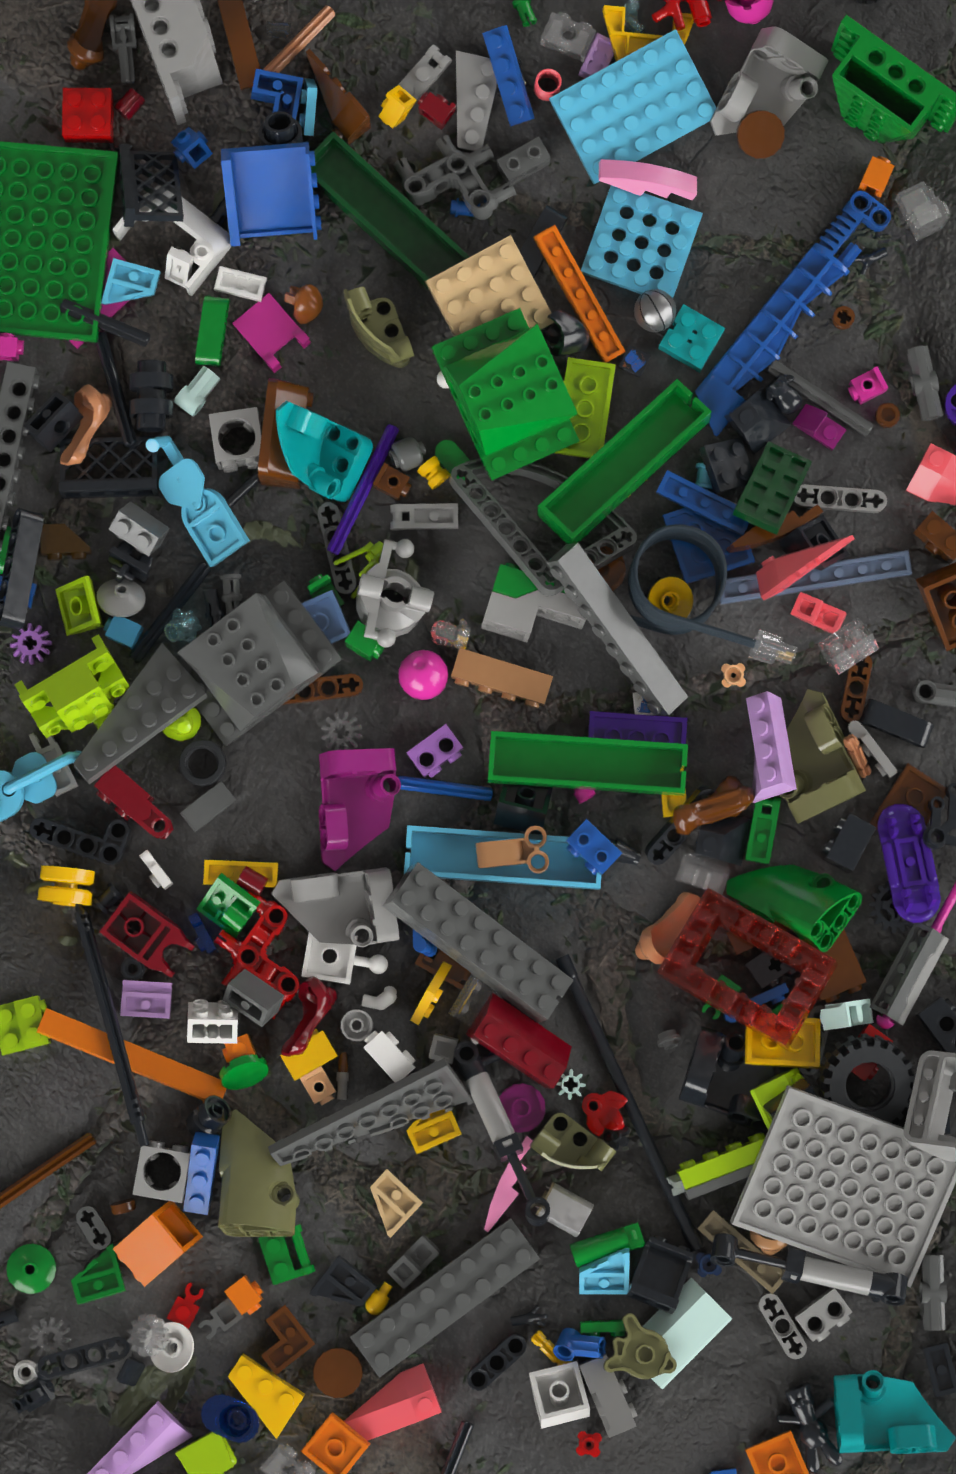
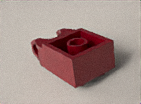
M116 765L104 773L94 785L98 789L95 794L108 805L111 802L117 805L114 810L127 821L132 818L155 838L167 839L173 832L171 820L152 804L155 799ZM159 820H164V830L155 832V823Z
M133 891L127 894L100 930L102 935L137 961H140L149 969L163 972L171 978L175 971L169 967L164 959L163 951L165 947L177 944L192 951L196 946L187 939L180 926ZM139 921L141 930L136 929L132 931L130 929L132 925L129 922Z

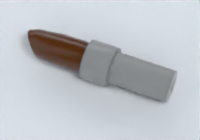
M347 1052L341 1053L338 1060L336 1081H338L337 1099L347 1100V1081H349Z

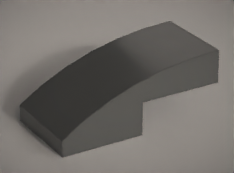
M221 781L190 804L180 814L192 830L197 832L218 814L235 803L236 799Z
M423 1234L387 1273L405 1289L441 1250Z

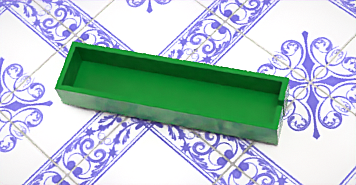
M676 379L540 503L537 516L566 544L579 543L710 422L712 411L697 397L693 399L690 408L689 405L691 404L693 393Z
M491 731L488 783L684 796L686 771L680 772V769L687 767L688 744Z

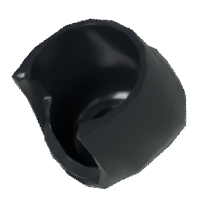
M559 309L548 315V318L556 324L547 331L542 332L552 355L556 357L581 352L588 347L589 333L581 321L564 309Z

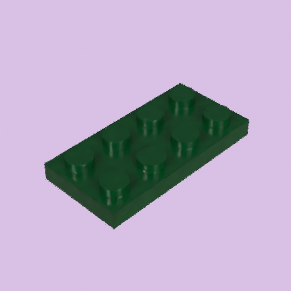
M768 441L732 515L777 535L812 461Z

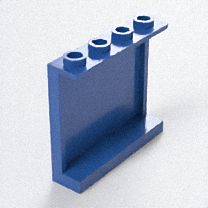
M309 142L221 149V166L231 246H240V238L312 232L314 240H317V230H322L321 216H316L315 209H320L319 195L313 192V188L317 187V174L311 172V166H315L314 151H309Z

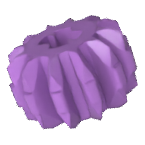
M28 623L27 631L23 627L19 630L21 632L20 636L15 633L12 634V637L18 641L10 643V647L18 648L13 652V656L19 657L22 655L20 658L21 663L24 664L29 657V663L35 665V657L40 662L44 661V658L41 656L42 652L50 655L51 652L45 646H51L52 641L45 640L49 633L47 631L41 633L42 626H36L33 631V625ZM29 639L37 643L36 647L33 645L34 649L32 650L25 646L26 642L29 643Z

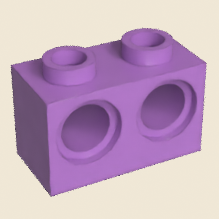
M445 724L406 753L424 778L428 775L432 778L443 770L440 766L445 762L449 761L451 764L462 756L460 752L463 750V746L447 724ZM442 740H450L453 743V749L449 752L441 751L439 744ZM423 754H430L434 761L432 765L425 767L420 764V757Z

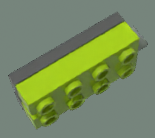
M760 1132L749 1136V1142L741 1144V1142L737 1141L726 1145V1151L718 1153V1151L714 1150L703 1154V1160L695 1162V1160L690 1159L680 1163V1169L675 1170L677 1174L666 1178L668 1183L673 1186L671 1189L673 1196L684 1193L686 1198L690 1200L749 1177L766 1135Z

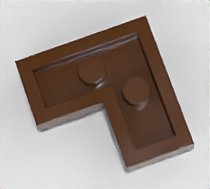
M286 1304L266 1319V1322L280 1340L261 1356L277 1375L316 1344Z

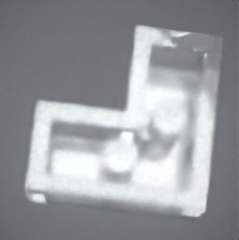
M924 181L898 193L895 198L916 241L943 229L949 218L948 215L950 213L944 201L941 202L938 196L935 197L932 188L926 186Z

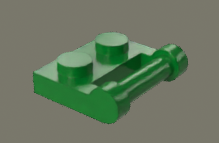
M301 1224L295 1225V1235L292 1236L302 1267L295 1270L285 1237L258 1238L273 1285L316 1271L314 1264L311 1265L305 1248L301 1235L303 1231Z

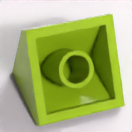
M89 576L81 577L55 589L67 636L104 627L93 581Z

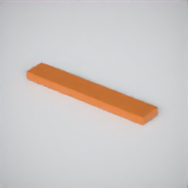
M556 225L535 235L533 238L579 321L587 329L590 341L602 362L607 363L626 352Z

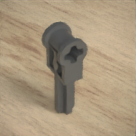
M134 12L127 16L117 17L112 14L109 16L112 47L119 54L121 82L123 84H131L135 82L132 49H138Z

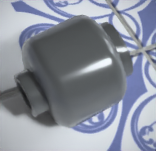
M411 436L394 442L389 451L394 468H399L403 472L421 466L424 460L423 455H426V449L422 441L417 442Z

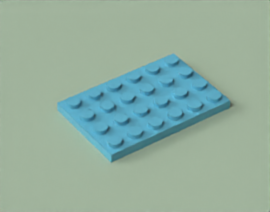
M676 29L549 98L593 184L600 182L599 161L601 159L636 162L711 120L716 110V106Z

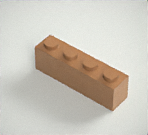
M459 648L451 678L455 679L454 683L457 685L469 687V684L478 686V691L492 694V691L501 693V698L513 702H515L516 698L525 701L524 705L536 709L539 708V705H545L553 679L551 675Z

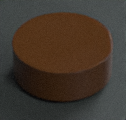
M892 403L880 405L875 413L876 422L884 428L895 426L900 419L898 407Z
M134 1198L118 1201L110 1205L114 1215L136 1209Z

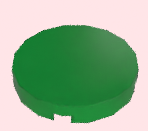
M250 1054L231 1060L229 1062L230 1066L226 1069L225 1066L222 1067L219 1076L223 1087L239 1090L251 1087L262 1081L267 1076L269 1069L265 1058H258V1055Z

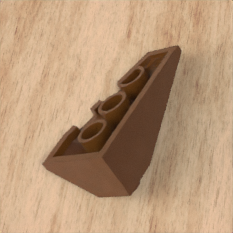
M308 49L306 51L307 60L333 125V131L350 145L371 128L370 115L350 92L345 94L346 91L337 78L331 79L329 77L330 71Z

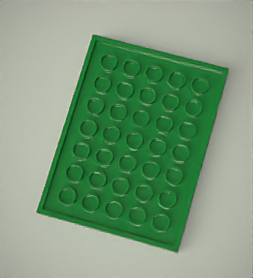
M0 141V333L98 342V321L93 320V325L83 321L84 315H82L80 320L68 315L69 309L66 310L65 314L60 311V305L64 299H68L94 310V315L99 316L101 313L119 162L118 152Z

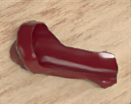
M315 976L309 977L299 987L298 997L303 1005V1018L293 1035L283 1045L281 1055L291 1057L304 1053L314 1029L330 1011L337 999L335 989L329 986L326 987Z

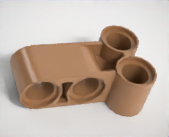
M532 826L526 830L524 838L475 843L478 868L527 864L528 868L534 873L540 874L545 872L549 867V858L545 852L539 850L547 841L545 830L540 826ZM532 831H539L543 835V839L539 844H533L529 841V834ZM536 855H541L545 859V865L540 869H536L531 865V860Z

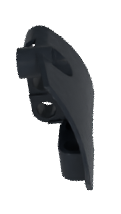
M702 1026L687 1068L679 1100L727 1115V1118L735 1124L767 1134L768 1129L750 1091L775 1076L773 1066L745 1064V1037L742 1034L734 1032L726 1036L722 1032ZM730 1046H734V1047H736L738 1050H734V1049H732Z

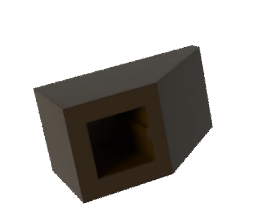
M43 524L40 538L41 554L43 557H47V560H62V556H72V559L79 560L86 559V555H92L90 546L65 524Z

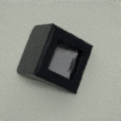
M128 1357L116 1378L117 1382L135 1386L145 1368V1364L132 1357Z

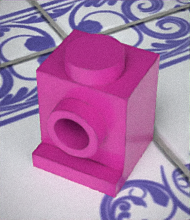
M0 333V360L19 362V355H23L24 340H18L11 333Z
M875 367L852 379L848 390L854 401L858 400L861 405L885 393L889 387L879 368ZM866 381L870 382L872 387L865 389L863 383Z

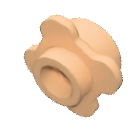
M742 663L737 665L724 664L721 667L724 676L722 685L728 688L731 685L743 687L745 685V666ZM735 673L736 677L733 678L731 674Z

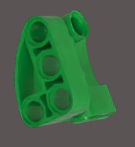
M796 865L762 868L726 880L727 895L735 899L743 908L774 924L776 921L792 929L802 942L821 952H826L832 947L862 902L861 893L835 881L831 875L827 873L819 874Z

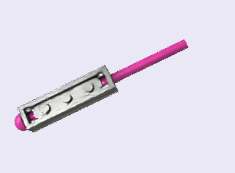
M956 881L932 926L914 923L873 999L870 1008L882 1015V1017L877 1015L876 1018L879 1027L890 1029L894 1026L893 1022L903 1026L949 939L942 935L941 931L946 918L956 902Z

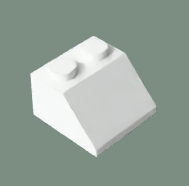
M577 1361L529 1373L541 1429L590 1417V1406Z

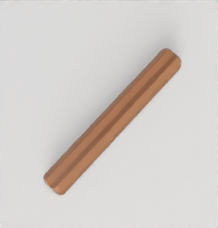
M326 5L263 70L280 73L335 17V11Z

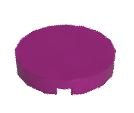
M523 1083L514 1084L506 1088L499 1096L515 1132H529L538 1127L543 1120L546 1110L545 1101L541 1093L533 1086Z

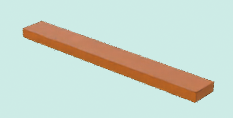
M46 1008L36 1031L37 1033L115 1064L106 1032ZM124 1040L132 1072L203 1101L209 1096H218L223 1099L227 1088L223 1087L221 1079Z

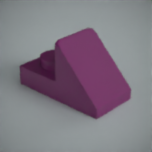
M806 404L793 422V425L833 451L846 432V429L828 418L826 411Z

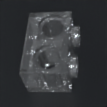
M856 618L818 643L824 659L838 675L879 649L872 632L859 618Z

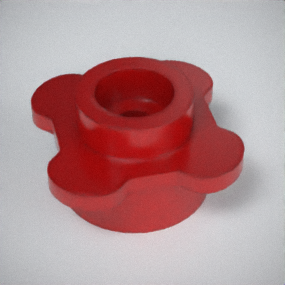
M585 1431L579 1432L577 1435L579 1439V1445L576 1448L577 1454L580 1456L588 1454L592 1457H598L600 1455L599 1442L602 1440V1436L597 1432L594 1434L586 1433ZM587 1442H591V1446H587Z

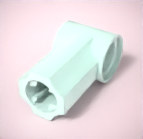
M203 366L190 384L180 390L174 399V403L194 417L202 409L207 396L218 384L220 378L209 368Z

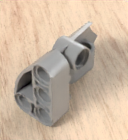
M779 27L762 28L741 70L731 78L710 120L715 136L736 133L740 120L746 114L756 110H766L775 114L784 126L806 99H811L817 94V82L820 80L828 64V59ZM802 84L805 87L804 93L801 90Z
M387 867L343 874L324 873L283 879L278 881L271 893L320 943L351 944L358 947H366L369 944L399 940L397 917L383 907L393 891L392 877ZM365 929L367 930L366 938L361 941L356 940V931Z

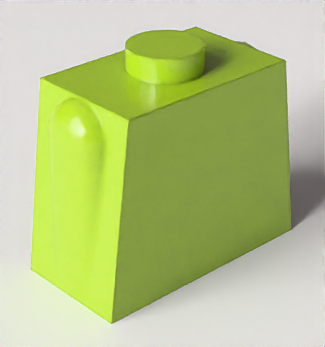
M221 1426L177 1450L175 1453L187 1474H225V1471L234 1467L237 1463L236 1456L226 1440Z

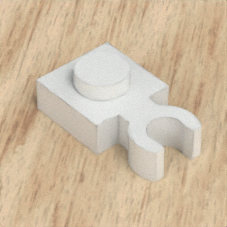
M148 850L139 855L152 872V875L149 877L157 888L162 886L166 890L173 885V882Z

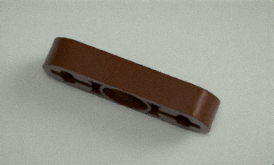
M865 653L855 654L849 663L840 707V716L847 723L853 720L858 721L863 714L872 670V659ZM860 658H863L864 663L867 664V667H864L861 671V676L865 675V679L858 676L851 677L852 673L857 674L858 666L854 665V662L859 661ZM858 681L862 684L863 691L861 694L854 695L850 692L849 685L851 682ZM847 696L851 699H861L860 703L855 702L854 710L858 711V714L853 715L852 718H849L848 713L845 712V709H848L851 705V700H846Z

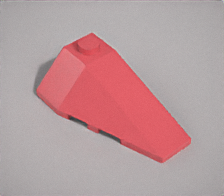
M931 443L926 449L906 491L928 502H940L956 506V456Z
M853 535L788 553L778 558H774V556L769 557L761 563L763 568L756 572L761 598L764 601L781 593L855 538Z
M424 1363L400 1372L345 1419L344 1422L368 1441L441 1413V1406Z

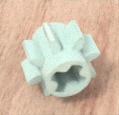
M570 1069L569 1075L565 1076L562 1074V1081L556 1084L562 1088L559 1095L566 1092L568 1093L569 1100H571L573 1093L581 1096L578 1090L580 1087L586 1086V1084L579 1081L582 1074L575 1077L573 1076V1070ZM569 1077L573 1078V1082H577V1087H574L572 1092H569L568 1087L563 1085L564 1082L569 1080Z

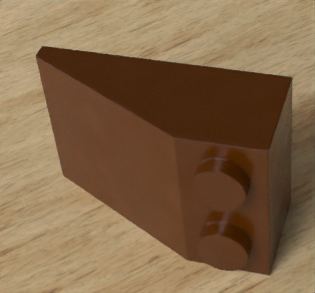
M955 562L916 579L924 603L946 651L956 648Z

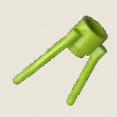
M378 541L373 545L369 542L364 547L335 560L334 565L341 564L367 551L368 553L365 557L369 564L359 573L361 577L362 574H366L374 565L378 564L383 543ZM358 586L351 594L353 599L357 596Z

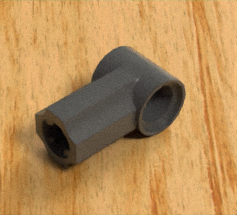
M923 680L912 688V698L918 704L927 703L956 708V686ZM921 686L928 688L930 692L928 698L920 696L919 688Z

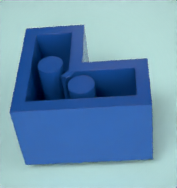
M256 69L251 99L274 104L273 112H287L296 120L303 78Z

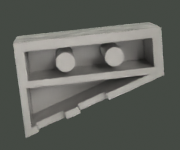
M605 1353L603 1358H590L578 1364L607 1435L611 1438L637 1427L633 1419L637 1417V1413L632 1402L628 1404L626 1402L624 1394L628 1392L623 1380H617L614 1372L610 1373L604 1370L603 1363L609 1358Z

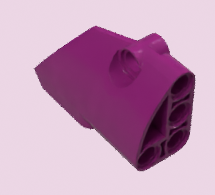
M394 748L333 750L319 754L322 804L319 807L322 863L331 870L336 871L355 853L389 828L394 796L401 788L400 780L396 776ZM384 780L390 785L388 792L383 788Z

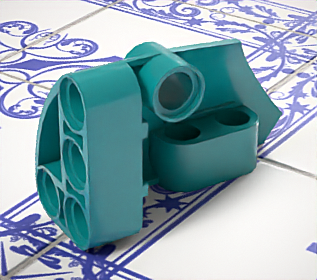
M285 401L276 409V424L280 445L292 475L306 484L310 490L328 499L346 502L352 496L373 449L372 441L368 437L332 422L322 415Z
M875 1370L867 1371L865 1374L834 1375L835 1426L839 1453L890 1451L893 1454L946 1452L955 1441L956 1437L938 1418L913 1382L884 1377ZM873 1380L879 1387L871 1389L866 1385V1382Z

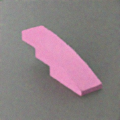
M604 159L599 161V181L641 196L645 190L664 198L674 193L693 200L697 195L696 176L647 163Z
M528 1136L522 1141L523 1153L518 1155L519 1160L531 1148L530 1144L533 1140ZM510 1162L499 1179L489 1206L484 1230L487 1232L490 1231L519 1194V1192L512 1188L518 1179Z

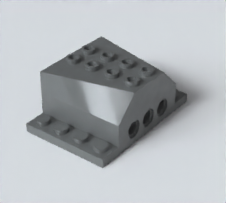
M285 580L265 595L255 593L177 652L182 657L178 660L179 663L207 695L206 699L196 705L225 746L230 745L343 660Z

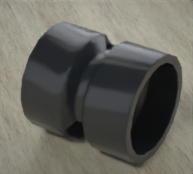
M209 1096L187 1117L186 1126L193 1136L195 1132L215 1135L230 1121L232 1116L231 1109L222 1098Z

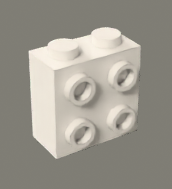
M203 999L188 1002L187 1043H237L238 1010L223 1000L218 1001V1003L208 1002Z
M374 1031L364 1040L367 1044L363 1048L394 1082L405 1078L416 1068L413 1065L416 1060L407 1050L404 1052L400 1051L396 1046L399 1041L390 1031L386 1034L383 1031L379 1034L377 1031Z

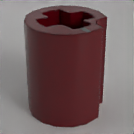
M130 88L114 108L125 119L130 120L146 101L134 89Z
M246 866L236 884L260 896L269 878Z

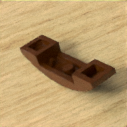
M217 0L240 89L252 88L255 71L260 69L243 1Z

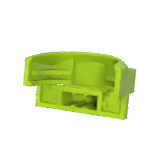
M99 634L91 638L97 649L27 690L22 680L14 684L20 694L19 697L22 703L31 713L46 739L58 734L61 730H70L73 733L94 722L99 717L106 715L109 710L114 708L112 703L115 698L123 695L130 687ZM101 672L100 678L97 681L94 675ZM51 702L52 705H53V707H49V706H45V705H46L47 703Z

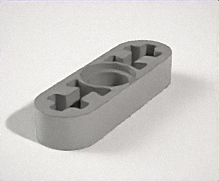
M763 1294L759 1298L758 1307L784 1352L792 1359L802 1358L807 1351V1345L781 1300L775 1294ZM766 1298L776 1300L774 1308L777 1313L781 1309L783 1311V1314L775 1316L772 1321L769 1319V1316H773L771 1310L763 1308L766 1304ZM779 1319H786L789 1322L787 1332L779 1333L776 1330L775 1325ZM793 1331H795L796 1335L791 1336L795 1343H801L802 1345L799 1347L800 1352L798 1354L794 1351L789 1352L791 1344L788 1339L785 1342L782 1341V1338L790 1336Z

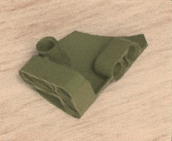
M358 287L349 291L347 289L343 290L351 325L360 342L368 351L385 363L397 368L407 366L411 357H414V353L408 336L405 337L393 302L388 298H377L370 301L365 287ZM382 305H386L390 308V312L387 315H380L377 309ZM389 328H396L398 330L397 336L393 338L386 336L385 332Z
M807 689L795 716L786 729L797 789L794 792L789 791L780 794L782 798L787 800L797 824L866 791L844 746V734L823 692Z
M235 1109L231 1112L230 1121L222 1127L219 1173L222 1178L218 1227L224 1234L233 1237L295 1235L296 1208L299 1205L300 1198L295 1190L292 1164L280 1166L270 1155L268 1146L276 1142ZM291 1193L288 1201L281 1202L285 1194Z
M556 1113L551 1116L530 1144V1147L541 1156L560 1166L574 1169L598 1168L601 1172L616 1153L613 1148L600 1138L597 1139L564 1113ZM557 1117H564L567 1120V1127L562 1131H557L553 1126V1122ZM577 1132H583L587 1137L586 1143L582 1146H577L573 1143V1136Z

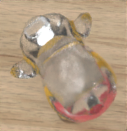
M463 618L460 620L459 626L439 620L432 626L430 632L431 640L438 645L449 647L454 645L457 649H465L471 627H468L466 620Z

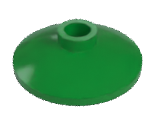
M26 1244L17 1248L7 1262V1276L10 1283L17 1290L27 1294L39 1293L48 1288L56 1274V1263L53 1255L45 1247L38 1244ZM27 1265L34 1266L35 1271L33 1274L26 1272Z

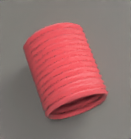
M546 68L541 70L537 74L534 83L535 95L543 101H550L549 98L560 91L562 83L560 74L554 69ZM543 78H550L555 81L557 89L546 92L539 87L538 82Z

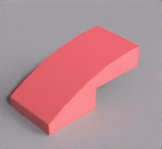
M800 592L790 613L836 636L847 615L845 611L825 604L822 600Z

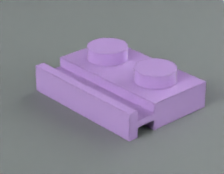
M123 980L120 1016L170 1019L173 983Z

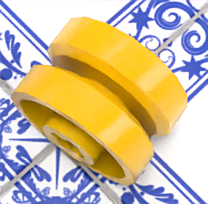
M41 866L40 878L43 881L55 883V886L39 887L37 900L53 902L55 905L75 907L76 904L91 906L93 894L89 890L78 889V885H93L95 871L59 866Z

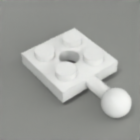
M309 932L301 976L308 978L315 976L320 980L350 984L353 965L369 967L373 973L382 974L387 970L388 961L383 955L379 954L371 958L356 956V945L320 943ZM327 949H333L337 953L335 962L326 963L323 960V953Z

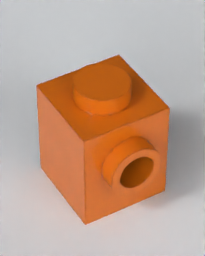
M249 1034L237 1037V1043H224L226 1048L222 1049L227 1063L243 1055H257Z
M246 1275L224 1291L241 1315L246 1312L251 1315L261 1307L259 1302L263 1299L261 1296L263 1290L255 1280L251 1283Z

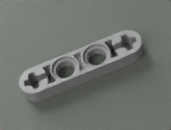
M804 484L801 485L797 493L800 494L802 490H805L806 495H814V490L818 491L816 503L824 510L879 513L887 504V497L882 491ZM827 491L831 492L834 496V502L828 505L821 501V494ZM849 493L855 494L858 497V504L848 506L845 502V496ZM862 494H866V500H872L876 495L882 503L877 508L873 507V503L868 502L864 504L865 507H861L863 501ZM797 495L793 501L797 507L812 509L817 505L812 503L814 498H806L805 502H801V498L797 497Z

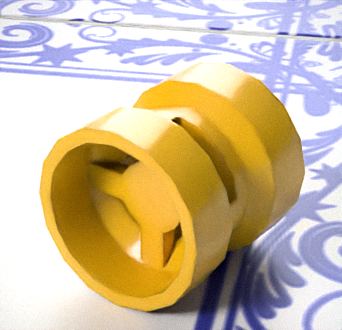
M436 456L427 460L417 470L422 477L428 480V485L432 490L450 477V473L447 469L440 466V461Z

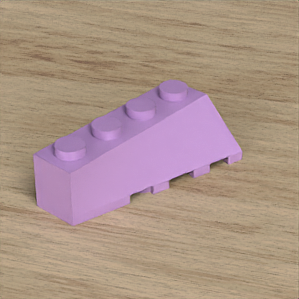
M768 691L746 698L755 752L752 787L755 799L753 803L797 789L782 700Z
M158 1401L87 1474H133L190 1439L193 1435Z

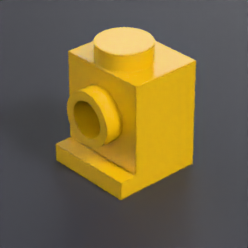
M400 85L387 92V98L381 104L383 109L378 116L383 123L389 125L392 129L405 120L417 101Z

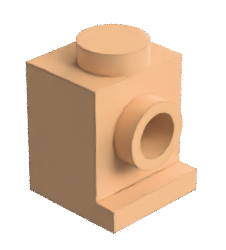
M322 1066L300 1078L314 1104L320 1102L322 1106L334 1099L332 1094L337 1091ZM318 1082L324 1085V1089L321 1092H317L314 1088Z

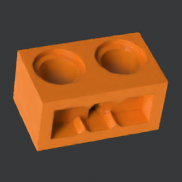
M872 156L857 191H865L879 201L895 165L890 164L891 161L885 157L877 156L876 158Z

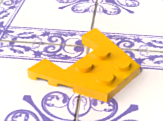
M604 5L602 12L616 61L662 37V35L625 32L626 7ZM682 13L685 29L677 31L684 45L694 23L692 14ZM673 20L672 31L676 29L674 20Z

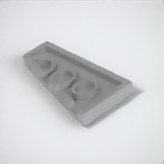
M456 50L457 150L472 153L483 147L498 84L490 58Z

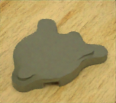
M625 1314L622 1322L627 1335L625 1338L615 1337L613 1339L614 1353L604 1361V1370L610 1373L625 1371L639 1379H650L663 1373L670 1374L674 1372L677 1363L671 1356L665 1339L657 1332L642 1327L634 1314Z

